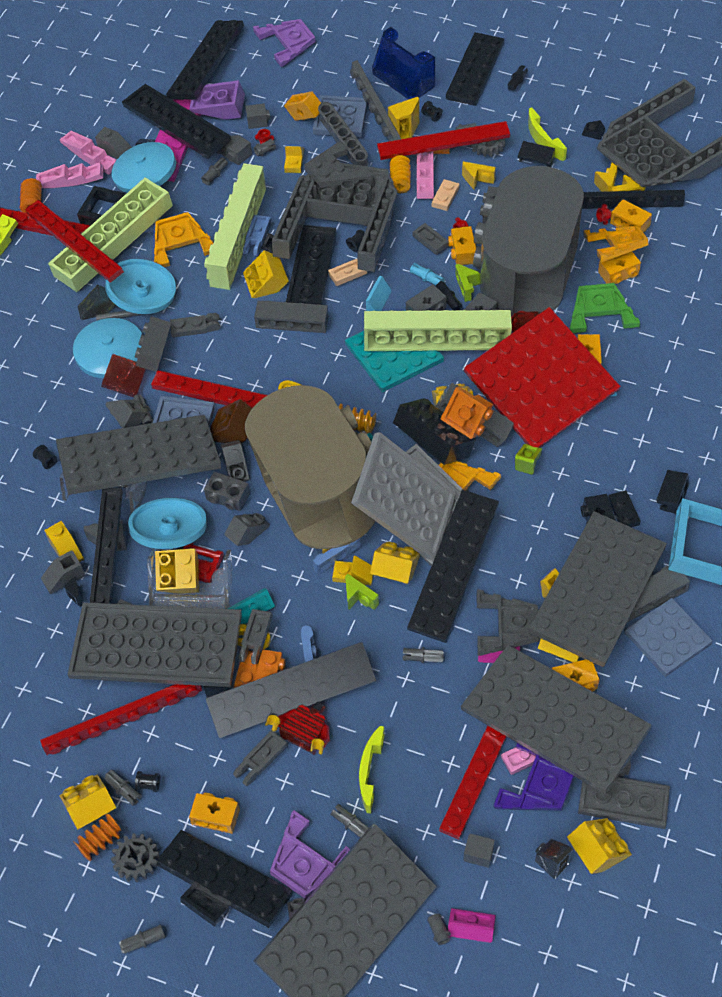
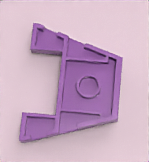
M301 19L281 22V25L266 24L267 27H253L254 33L260 40L275 34L286 48L274 54V58L280 67L286 65L315 43V36Z
M293 810L281 845H279L271 866L270 874L306 899L350 851V848L345 846L334 862L331 863L298 840L300 835L309 826V820Z

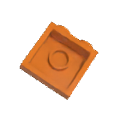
M458 386L455 388L441 420L468 438L473 439L476 436H481L486 427L483 424L485 420L491 418L494 412L491 409L493 404L480 395L474 396Z
M262 649L258 663L252 664L251 656L253 651H248L246 661L239 664L234 688L283 671L286 659H283L282 652Z

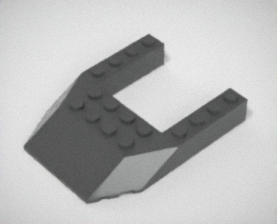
M686 79L681 80L612 121L607 132L603 135L602 141L597 146V150L641 187L702 178L722 166V136L692 154L657 125L659 122L693 103L696 87Z
M341 163L349 172L366 167L373 174V181L367 182L366 179L359 180V183L353 184L351 181L342 182V185L322 188L309 174L300 176L272 239L273 257L290 259L307 217L367 226L357 253V265L359 270L375 272L390 229L397 198V190L394 188L389 170Z

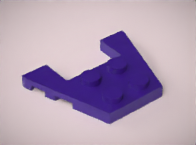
M517 743V749L536 756L522 794L519 795L500 788L493 805L494 808L562 811L575 776Z

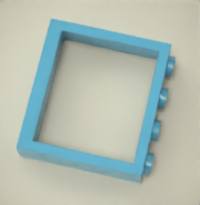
M682 498L676 510L668 570L722 585L721 566L683 556L688 517L722 526V509Z

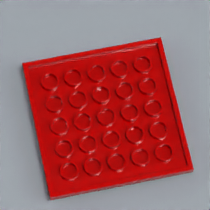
M550 307L468 364L463 370L498 412L514 423L512 428L526 444L537 448L545 445L617 392L621 387Z

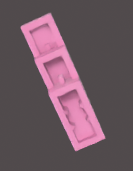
M73 131L68 132L60 139L64 146L88 164L94 165L101 162L104 166V173L109 175L112 172L113 165L117 159L108 156L106 151L95 146L91 139Z
M433 151L417 154V199H434Z
M101 162L88 167L81 163L70 168L63 164L36 174V179L41 182L42 188L70 187L102 179L104 166Z

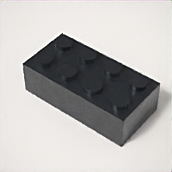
M422 398L400 404L393 424L443 465L469 458L476 439L468 438L442 421L441 417L444 412L431 404L428 399Z

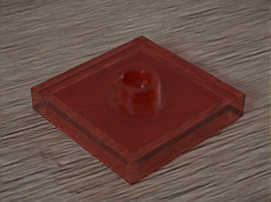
M112 354L101 387L134 397L139 391L146 369L136 366V361Z

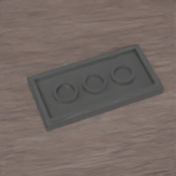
M617 777L607 793L604 794L582 781L578 814L665 829L670 786Z

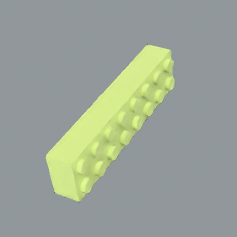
M244 163L242 169L238 171V180L234 182L233 193L229 195L228 199L229 204L224 209V217L220 219L219 230L215 232L213 245L211 244L209 257H206L204 263L205 268H207V279H209L210 287L230 290L243 255L247 232L253 216L258 214L266 192L263 166Z
M144 178L81 235L113 260L173 206L169 192L149 179ZM67 247L48 263L54 277L76 292L98 274L97 271Z
M364 311V351L489 350L511 334V311Z

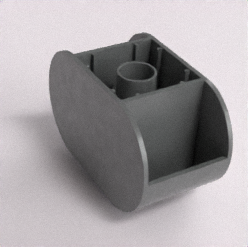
M546 166L521 168L510 173L501 181L495 198H486L483 218H487V221L485 223L478 222L476 226L474 243L481 244V247L477 246L473 267L481 268L480 291L487 297L497 301V310H510L511 316L518 311H526L536 317L548 307L554 311L560 305L578 248L584 198L581 185L568 173Z

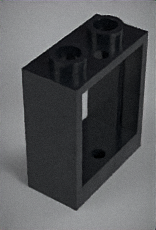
M94 186L77 213L79 223L91 226L102 216L101 214L91 212L98 200L115 204L125 193Z

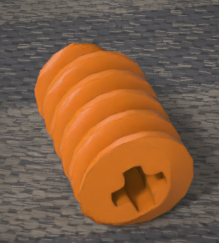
M29 178L21 183L20 210L26 213L25 209L35 201L39 200L41 202L42 184L37 179Z
M106 814L107 822L103 819L99 820L100 827L95 824L92 825L93 833L88 830L84 831L86 838L79 835L77 837L79 844L73 841L81 854L89 861L92 860L90 853L99 855L98 847L106 850L105 842L113 844L112 836L120 839L119 831L121 829L110 814Z

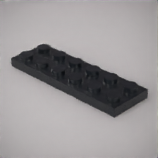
M474 32L446 93V100L473 106L477 105L504 45V38Z
M303 225L286 298L287 303L322 305L337 233L336 228Z
M180 830L156 862L158 867L267 928L271 926L292 896L291 889L183 830Z

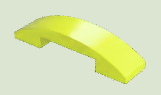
M532 107L529 108L528 127L534 141L539 145L555 148V158L562 161L566 160L567 147L559 138L552 140L540 126L541 117Z
M379 726L372 734L365 746L360 762V793L366 813L370 814L374 799V785H368V778L373 753H382L385 735L384 726Z

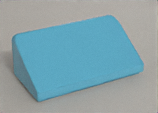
M382 276L378 277L366 299V311H382L391 294V288Z

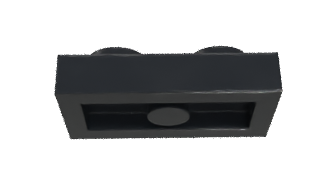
M626 490L608 495L618 522L631 528L640 525V518Z
M193 885L180 897L182 904L214 927L229 912V906Z

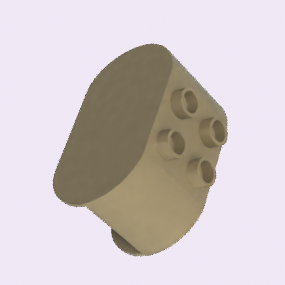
M298 385L277 390L260 400L247 416L245 432L263 480L295 537L302 544L315 549L342 547L361 538L375 523L374 519L351 503L371 441L365 431L359 434L353 431V429L358 427V424L349 406L339 409L332 396L324 390L312 386Z

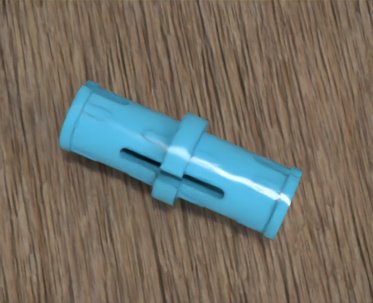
M413 263L410 268V273L419 276L424 282L428 281L436 286L438 282L445 281L444 277L417 263Z

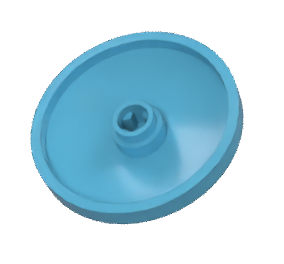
M147 142L136 145L125 151L116 160L112 168V179L117 188L126 193L144 178L161 186L171 177L176 168L175 155L172 149L163 143Z
M129 259L119 262L117 264L122 267L124 273L111 283L108 280L105 282L106 293L110 300L121 309L136 314H152L162 311L172 303L175 297L176 283L172 274L160 264L149 260Z
M106 318L95 321L82 329L74 341L73 354L76 363L83 372L93 377L115 378L122 376L136 367L138 358L134 356L137 347L141 348V345L138 344L142 333L136 325L124 319Z
M163 498L147 502L135 509L129 517L128 525L131 537L139 544L155 549H173L186 546L199 539L206 530L207 520L205 511L198 504L186 499Z

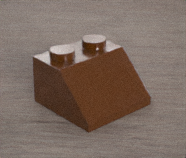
M241 399L219 408L210 428L213 441L228 443L239 440L240 443L245 442L248 438L245 432V422L252 408Z

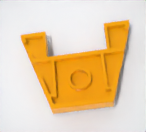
M188 212L155 221L154 262L164 268L168 267L170 263L165 251L196 242L200 243L204 256L209 255V249L213 242Z
M639 226L616 227V231H607L604 228L599 229V232L590 233V230H583L587 242L606 239L611 247L597 249V256L601 262L648 245V238Z
M458 461L446 465L439 464L463 490H466L474 480L491 490L501 479V474L497 472H487L483 468H473L468 466V464Z

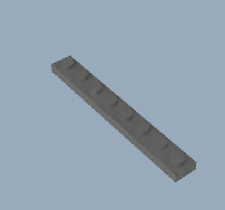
M358 60L353 61L352 69H350L351 77L355 78L358 90L362 91L364 101L369 104L370 112L374 113L377 124L382 127L384 137L388 138V142L400 140L401 138L361 65Z

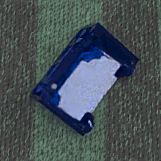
M389 27L382 34L372 65V73L405 98H420L435 87V57L425 51L414 56L395 42L399 37L398 32L394 28Z

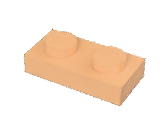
M444 179L432 201V207L448 211L459 190V183Z
M357 259L328 270L329 276L336 286L367 274V271L358 269Z

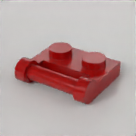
M193 543L184 546L183 549H195L199 555L213 559V562L198 558L199 581L211 584L223 559L224 552L209 550L193 545Z

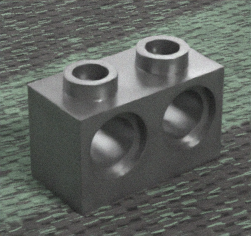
M213 472L204 488L206 500L213 504H221L230 510L241 511L250 495L248 483L217 472Z

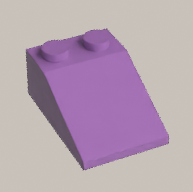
M239 80L208 84L204 86L196 99H191L189 110L193 113L221 119L241 118L245 93Z

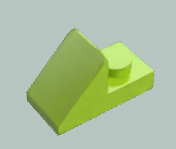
M456 264L455 276L465 302L471 301V293H474L473 286L480 284V273L463 265Z
M523 444L515 456V470L533 475L536 462L541 456L542 448Z
M347 574L345 580L348 609L359 600L364 606H369L375 610L379 605V595Z

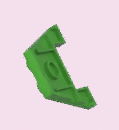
M614 283L579 286L570 330L572 333L586 332L585 317L620 314L623 329L639 327L640 320L634 316L633 310L627 306L625 298Z

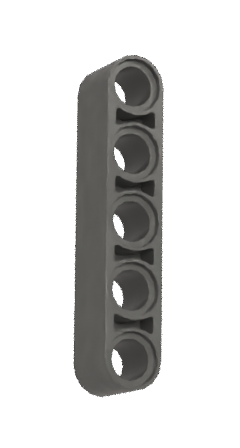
M322 102L318 106L320 121L336 142L340 141L348 149L346 156L353 165L368 167V153L332 104Z

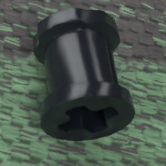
M431 101L425 102L421 109V113L430 116L433 121L439 120L443 112L440 107H435Z
M357 230L353 237L346 239V244L350 250L356 252L359 249L365 234L363 230Z
M40 445L33 451V457L38 459L45 469H50L56 464V456L51 454L45 445Z
M138 771L135 778V790L150 789L153 792H158L160 773L151 775Z

